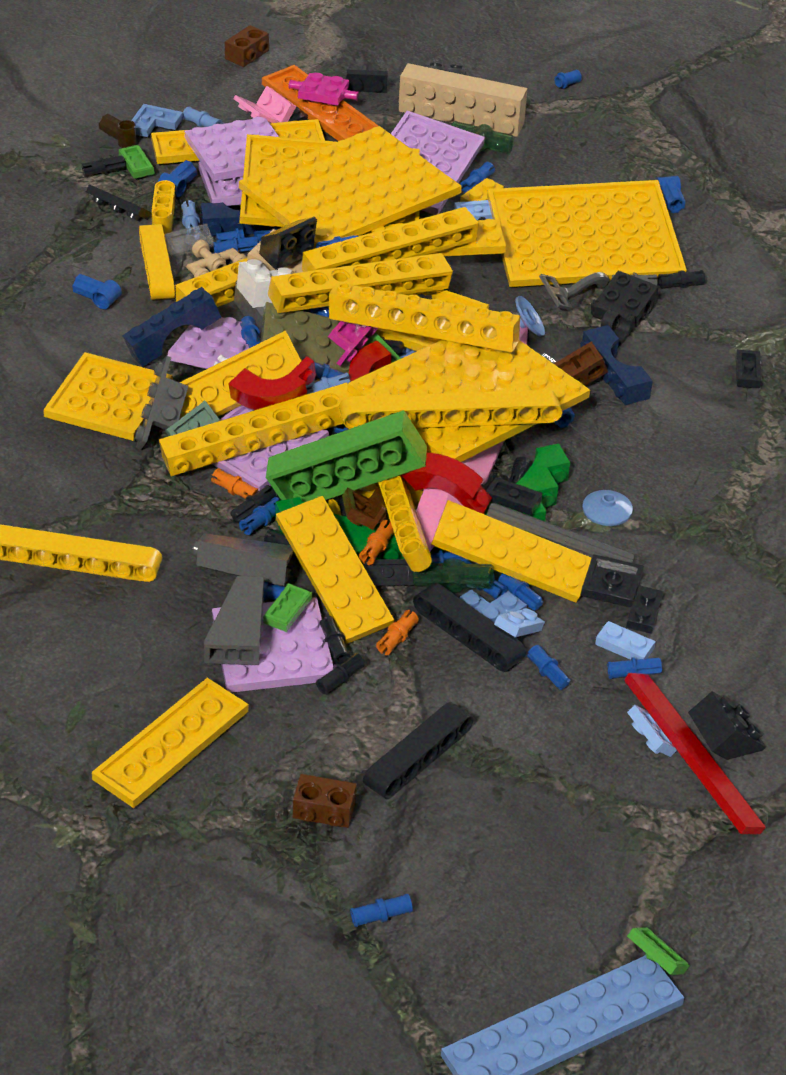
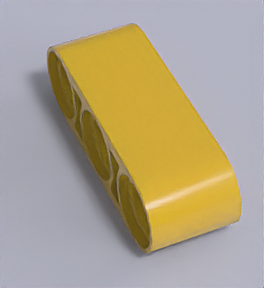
M163 180L155 184L152 204V225L162 224L164 236L172 232L175 185L171 181Z

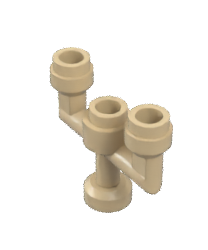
M198 240L192 247V253L197 258L204 259L187 264L186 267L195 278L209 272L205 267L213 271L227 266V259H231L235 263L247 258V256L240 254L234 248L212 254L209 251L210 245L205 240Z

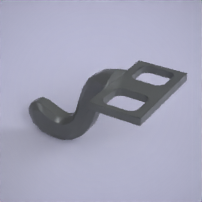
M596 272L582 278L571 287L565 288L559 286L555 277L544 274L539 275L556 306L567 310L573 309L568 301L569 298L593 284H596L599 288H604L610 282L607 274ZM547 280H550L555 287L550 286ZM557 297L563 300L565 305L561 304Z

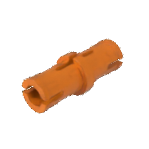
M217 468L212 474L217 479L212 477L211 482L227 489L228 493L233 496L237 494L246 499L248 495L253 496L259 492L258 488L242 481V477L233 476L220 468Z
M383 520L376 532L370 534L367 545L359 554V559L362 563L365 564L368 557H370L367 565H372L379 553L387 548L388 540L394 534L391 521L385 528L388 520Z
M406 610L397 622L392 623L388 627L387 633L376 643L378 651L383 654L387 649L385 655H389L400 642H404L408 637V632L419 622L417 614L413 611L410 614V610Z

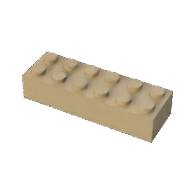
M409 63L400 75L399 112L406 113V111H410L432 119L518 137L524 125L527 88Z

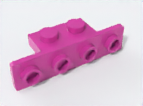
M340 321L328 336L345 350L336 364L341 366L345 360L350 362L358 352L355 348L357 347L360 350L368 341L366 336L368 335L371 338L378 328Z

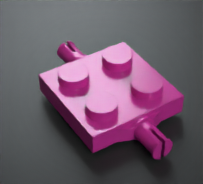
M309 73L302 82L289 81V89H297L299 99L339 105L340 101L345 98L357 101L359 92L348 90L349 80L339 76L330 77L324 76L321 73Z

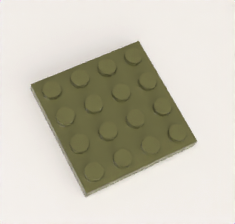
M266 302L263 309L261 342L286 330L301 361L307 356L321 365L325 363L330 365L332 369L349 374L351 361L345 360L341 366L336 364L345 350L328 337L340 321L301 310L277 313L273 303Z

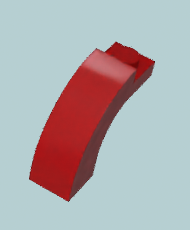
M378 340L363 347L353 357L349 366L350 382L391 363V353Z
M306 356L289 374L278 379H264L244 368L228 383L230 397L244 407L258 410L307 395L306 385L311 384L316 376L314 360Z
M427 452L425 467L401 474L415 491L425 488L443 490L455 497L464 507L484 514L492 499L481 486L483 478L462 462L445 455Z

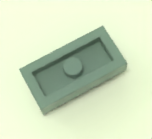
M204 400L165 430L168 436H172L218 422L220 419Z

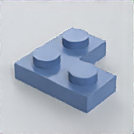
M143 104L131 121L136 125L137 136L148 137L155 126L163 127L167 130H176L183 120V112Z
M469 590L459 597L494 623L498 615L524 608L527 609V604L509 591L491 603L473 590Z

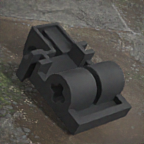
M618 270L599 298L592 301L591 315L597 319H602L601 327L610 326L618 336V345L621 346L630 332L635 331V327L639 325V319L644 320L649 315L659 286Z

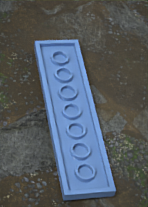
M645 955L441 1049V1057L453 1075H535L682 1006L684 997L660 965L647 959Z

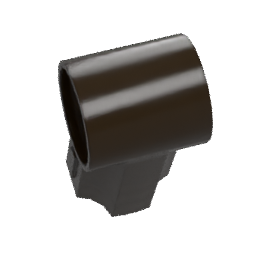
M110 114L102 116L99 122V129L116 138L118 146L126 148L137 144L136 125L133 121H121Z

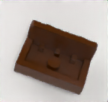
M348 487L343 493L342 497L346 516L353 524L358 526L362 524L373 530L377 523L380 524L385 519L387 510L381 489L376 488L370 498Z

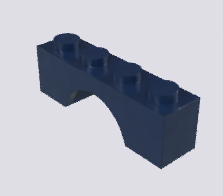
M223 202L201 203L203 237H214L216 233L235 231V228L243 229L244 235L254 234V231L274 228L264 225L240 224V211L227 207Z
M200 287L181 300L172 303L160 313L151 316L150 319L142 324L133 327L122 336L132 357L143 367L162 355L164 341L175 328L190 324L203 330L221 319V315L213 297L203 287Z
M606 325L583 331L580 348L592 341L602 356L608 371L602 375L603 380L609 384L615 396L619 397L624 405L650 399L653 380L642 366L626 365L615 359L617 357L619 338L610 326Z

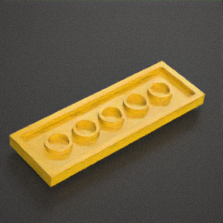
M286 330L180 382L187 385L188 389L179 420L204 400L217 417L241 406V404L231 399L228 383L244 368L264 379H278L289 374L301 362V359Z
M323 496L276 514L277 523L329 615L337 623L339 631L344 634V642L346 644L389 627L394 623L393 616Z
M447 500L431 543L433 546L520 581H525L530 585L575 603L580 597L591 561L589 556Z
M206 678L93 770L92 780L132 808H135L249 712L248 704L214 681Z

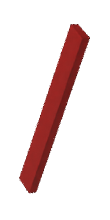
M628 673L624 679L626 684L739 833L761 834L766 828L651 677L648 674Z

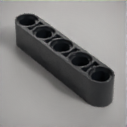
M433 583L413 597V604L421 615L498 670L505 672L525 658V647L517 638L494 625L493 621L442 585Z
M446 703L371 765L363 777V784L386 800L390 799L470 730L474 717L454 703Z

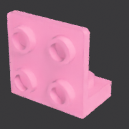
M268 86L265 87L256 104L237 95L233 98L239 103V108L248 113L249 111L252 112L251 117L266 118L269 123L288 122L297 107Z

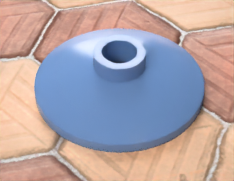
M516 297L515 302L517 312L520 315V327H527L537 336H543L545 329L533 306L524 297Z
M599 490L586 496L582 509L585 516L596 524L617 526L630 519L633 507L630 500L623 494L611 490Z

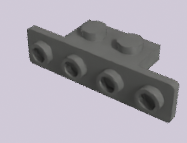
M168 355L162 362H157L154 370V375L157 377L155 383H151L147 393L150 401L149 404H145L142 410L141 418H144L143 425H139L135 434V439L138 440L136 448L140 450L147 442L152 425L167 430L179 420L188 386L166 378L171 357Z

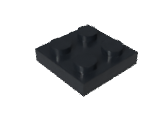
M593 554L582 586L581 596L631 608L644 566Z

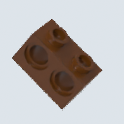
M249 25L225 41V59L242 67L247 66L269 51V33Z
M592 341L554 363V365L584 386L608 372L602 356Z
M300 774L293 798V818L349 828L356 804L357 784Z

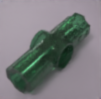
M453 121L451 126L485 137L484 145L480 151L485 148L510 154L515 139L513 135L493 131L492 127L487 124L474 126L458 121Z
M453 558L446 559L444 563H431L428 568L420 572L413 571V583L415 586L428 587L433 583H438L450 592H460L463 588H491L494 585L495 579L492 564H466L462 560Z

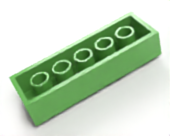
M403 410L268 458L265 478L281 500L300 497L303 502H307L320 496L327 500L342 495L347 487L354 491L425 467L427 445Z

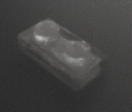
M207 224L167 233L164 236L171 258L191 253L194 243L198 240H205L210 245V248L213 247L214 242Z

